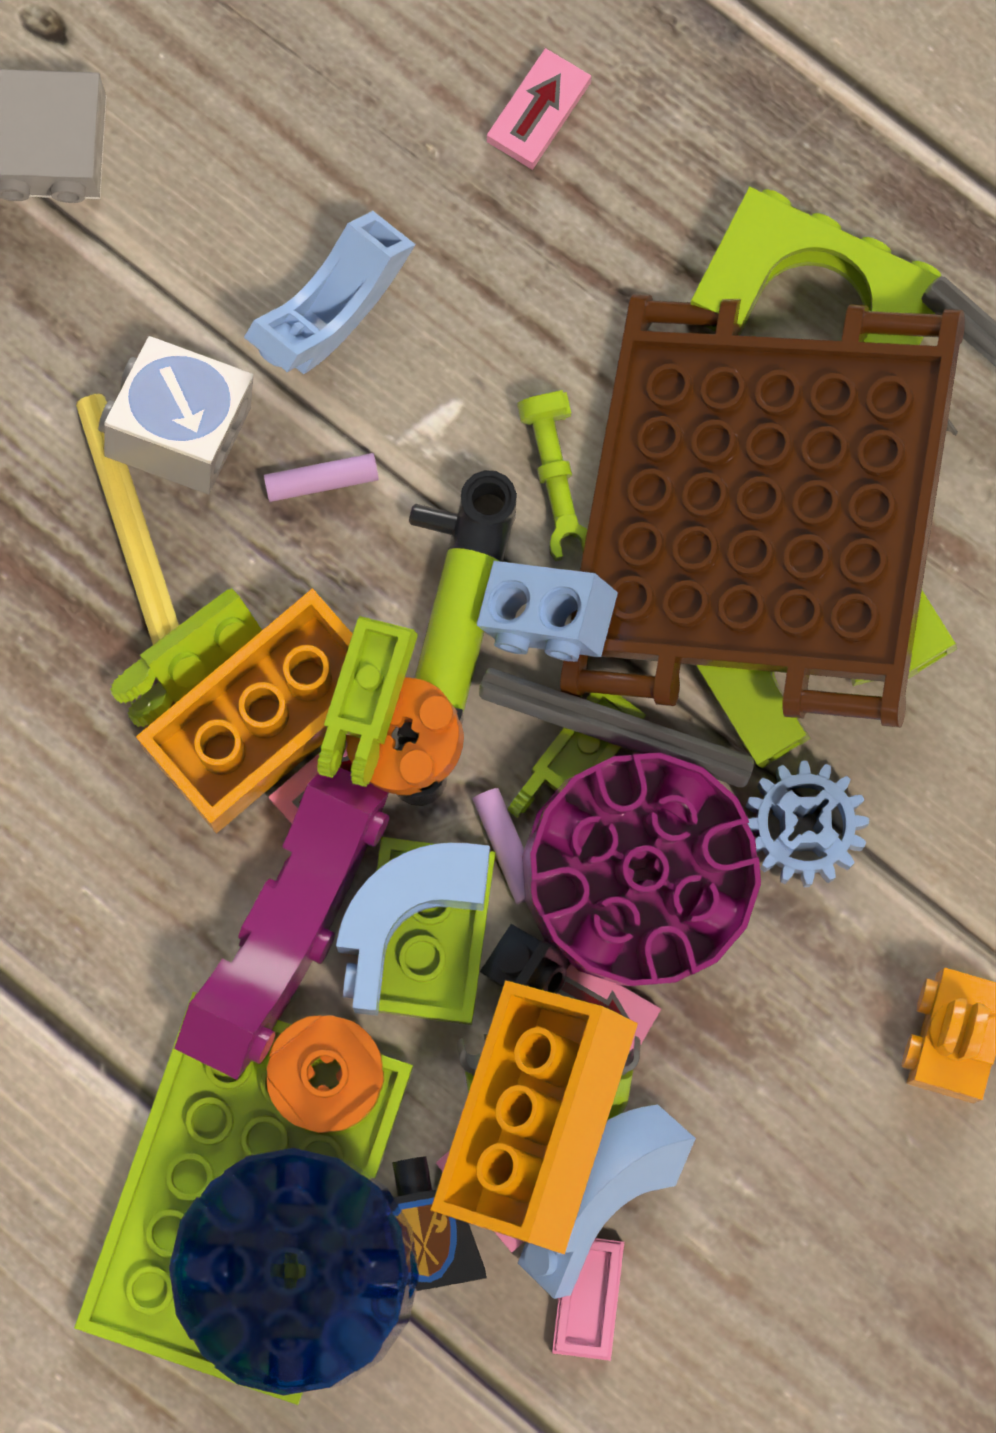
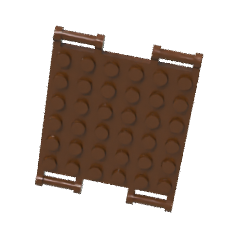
M633 294L627 311L580 571L596 573L618 592L601 656L658 661L655 676L587 670L588 655L579 654L578 661L563 660L560 678L561 692L580 698L585 692L654 699L656 705L675 706L680 691L679 673L681 664L787 673L782 701L783 715L785 717L803 719L806 713L881 720L882 726L901 728L905 718V695L959 346L964 336V311L945 309L942 315L869 311L867 305L850 304L846 312L842 341L738 336V333L742 330V327L740 328L737 323L741 299H723L718 314L691 305V302L653 301L651 295ZM652 323L717 326L715 334L647 331ZM868 334L938 337L937 346L871 343L864 342V339L867 338ZM578 610L572 612L571 622L576 617ZM809 676L884 682L883 695L881 697L808 690Z

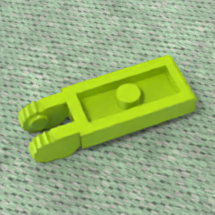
M232 588L230 590L227 589L140 654V660L126 669L122 675H118L117 679H114L113 684H111L112 688H110L111 694L120 703L124 702L126 704L136 699L134 703H131V707L128 708V717L137 727L149 726L171 707L173 701L175 703L260 633L262 629L240 596ZM156 678L158 680V683L152 687L154 680Z
M359 616L324 723L327 730L317 760V772L320 775L332 778L336 775L346 749V735L360 738L351 767V781L353 784L367 787V784L372 780L374 769L379 759L380 744L385 742L418 637L414 629Z
M590 693L586 699L643 720L646 717V714L619 695ZM564 727L531 770L533 775L508 807V811L518 818L521 813H525L532 805L536 794L544 783L556 791L566 779L616 756L622 747Z

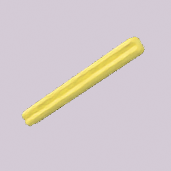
M93 394L78 400L76 407L149 635L154 645L178 627L179 623L128 466L104 456V433L100 432L98 427L107 401L102 394Z

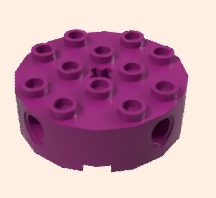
M663 753L613 756L566 779L536 813L522 855L525 902L544 940L559 949L578 971L621 986L676 983L717 963L746 930L761 886L760 862L756 852V839L748 825L750 822L738 798L703 767ZM645 857L648 859L645 869L652 874L651 879L635 883L632 880L634 871L629 867L630 861L641 860Z

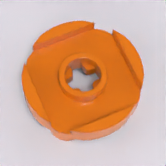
M404 678L384 744H380L378 763L374 769L372 780H370V783L375 787L391 794L411 795L422 792L419 789L428 787L435 781L441 782L455 768L463 749L464 732L456 709L439 688L421 679ZM405 722H412L411 729L419 735L418 740L415 744L406 742L402 750H396V740L391 737L394 729L402 727ZM346 735V751L348 758L353 763L360 738Z
M333 1015L308 1016L287 1027L274 1042L267 1065V1090L276 1109L295 1126L320 1134L344 1131L361 1122L377 1104L385 1082L382 1056L373 1038L355 1022ZM319 1058L326 1064L337 1060L341 1066V1069L336 1073L339 1084L331 1090L324 1084L315 1088L310 1082V1079L316 1074L311 1065Z

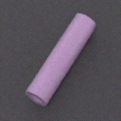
M374 453L264 475L269 502L379 480Z
M494 788L475 796L472 800L516 904L525 902L522 861L524 848L499 788Z

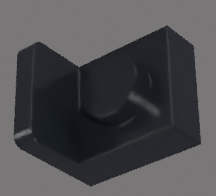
M510 924L480 972L487 979L502 988L506 980L557 994L565 982L566 970L571 963L553 944L546 940L540 941L515 925Z

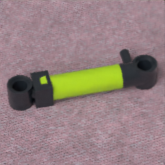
M490 470L475 473L465 482L461 490L458 513L414 504L409 516V523L412 526L452 535L414 678L427 681L439 688L453 704L461 723H463V714L485 631L477 626V621L494 561L503 562L511 528L516 519L517 493L513 483L506 475ZM491 494L499 497L503 501L504 506L496 514L484 515L479 513L473 504L480 496ZM405 722L402 727H399L397 733L398 743L402 746L397 750H402L406 742L415 744L418 740L419 735L411 729L412 722ZM447 777L439 783L435 781L428 787L419 789L422 792L397 796L402 801L415 806L433 803L442 795L447 785Z

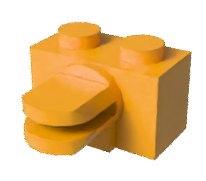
M944 967L936 973L935 980L926 978L923 983L917 1004V1012L925 1014L920 1035L911 1034L903 1055L902 1068L910 1070L907 1084L974 1104L983 1100L991 1066L994 1064L996 1056V982Z

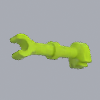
M563 390L532 396L517 403L520 421L533 425L542 464V466L537 468L540 483H546L554 519L555 531L551 535L549 549L555 561L562 560L563 554L560 542L563 538L567 536L576 537L581 543V550L583 552L587 529L578 523L568 483V478L572 476L569 461H563L555 421L571 417L568 395Z

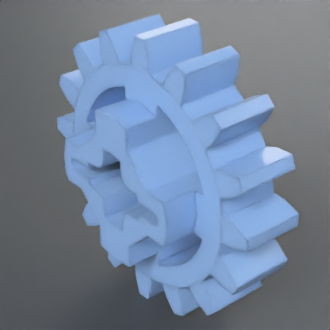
M808 761L800 762L796 775H791L789 770L784 765H781L776 770L777 784L765 778L759 781L757 787L764 796V799L749 797L745 807L757 814L756 818L748 819L750 822L748 825L752 833L757 835L756 852L763 851L767 856L760 869L766 872L775 865L782 868L780 882L786 884L792 875L796 873L800 874L803 887H810L815 873L818 872L827 883H830L836 878L834 864L849 870L855 863L847 850L862 851L865 847L866 841L860 836L855 835V831L866 828L869 824V818L855 815L854 812L863 803V795L848 797L844 791L847 789L851 779L845 776L837 783L829 780L831 766L828 764L822 767L818 775L810 773ZM811 788L820 791V793L816 797H798L792 789ZM821 807L822 810L813 826L814 832L808 830L802 835L798 834L793 841H789L788 839L794 832V827L798 822L796 815L804 818L809 813L812 815L817 808ZM836 807H838L843 821L841 840L838 838L839 834L832 828L831 812ZM770 808L773 810L772 814L780 821V835L774 842L768 829V813ZM794 851H813L818 857L822 856L823 858L813 861H802L790 856Z

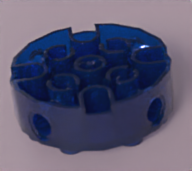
M296 1148L247 1156L223 1171L224 1174L211 1181L202 1195L196 1197L180 1220L169 1265L176 1316L190 1340L195 1342L202 1356L238 1385L283 1396L342 1386L380 1362L409 1322L420 1276L412 1227L389 1189L351 1161ZM297 1259L298 1264L306 1266L305 1278L297 1279L295 1283L294 1278L285 1277L284 1270L286 1265L295 1264Z

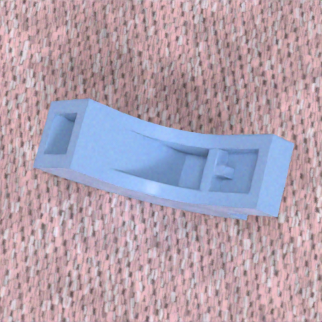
M374 211L347 223L329 256L311 280L288 302L255 319L244 338L258 348L260 355L270 364L281 367L286 372L296 368L303 374L307 373L328 357L371 311L390 286L416 244Z
M440 843L420 847L392 859L379 868L362 885L350 902L343 917L336 943L338 953L359 955L358 964L347 963L343 998L353 999L352 1008L354 1013L378 1016L387 946L394 932L406 919L420 911L435 907L484 910L490 846L469 843Z
M658 1104L629 1110L607 1120L565 1255L526 1242L518 1264L554 1299L571 1295L592 1243L601 1228L616 1211L635 1197L646 1192L676 1186L696 1138Z

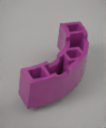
M340 767L333 778L320 775L318 772L307 784L293 823L282 848L292 852L291 856L285 860L276 881L269 878L260 891L238 935L240 939L238 946L240 948L232 962L222 958L211 976L190 1001L174 1049L236 1080L251 1061L260 1064L264 1060L275 1038V1032L272 1030L292 999L312 961L321 964L333 944L335 933L329 929L350 888L368 845L375 847L385 832L389 815L382 811L389 795L388 792L375 787L370 782L367 784V787L353 784L350 776L351 772Z

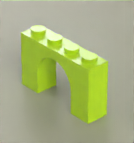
M749 186L690 304L719 314L723 299H741L737 322L739 327H742L741 332L738 333V336H740L761 293L770 281L792 268L818 266L832 270L847 279L858 292L863 305L869 307V311L935 314L922 302L921 298L928 286L942 275L930 264L922 261H912L910 263L891 254V249L877 239L871 237L859 239L841 230L840 224L829 216L820 213L809 215L792 207L789 199L776 191L764 189L761 192ZM705 326V327H707V328H709V329H711V330H713V331H716V327H717V326ZM868 334L864 342L921 345L924 337Z
M923 590L921 592L908 679L958 649L955 641ZM697 665L756 764L761 768L766 767L811 739L799 718L785 717L783 715V692L778 685L775 672Z

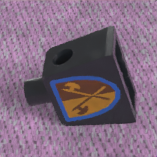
M427 1156L392 1162L398 1197L374 1201L375 1299L487 1279L486 1270L469 1223L430 1210L437 1190H432Z

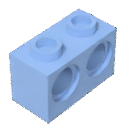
M494 561L477 626L495 639V647L510 653L527 654L530 647L544 649L547 655L565 661H578L579 654L601 657L618 592L596 573ZM526 604V608L523 611V613L519 617L515 618V615L519 608ZM575 610H578L574 620L565 626L568 616Z

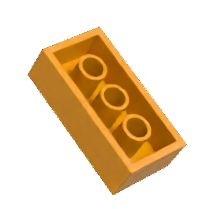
M313 588L136 736L144 751L216 834L323 743L327 727L324 726L325 719L353 633Z
M505 980L430 1210L565 1255L638 1023L600 1005Z

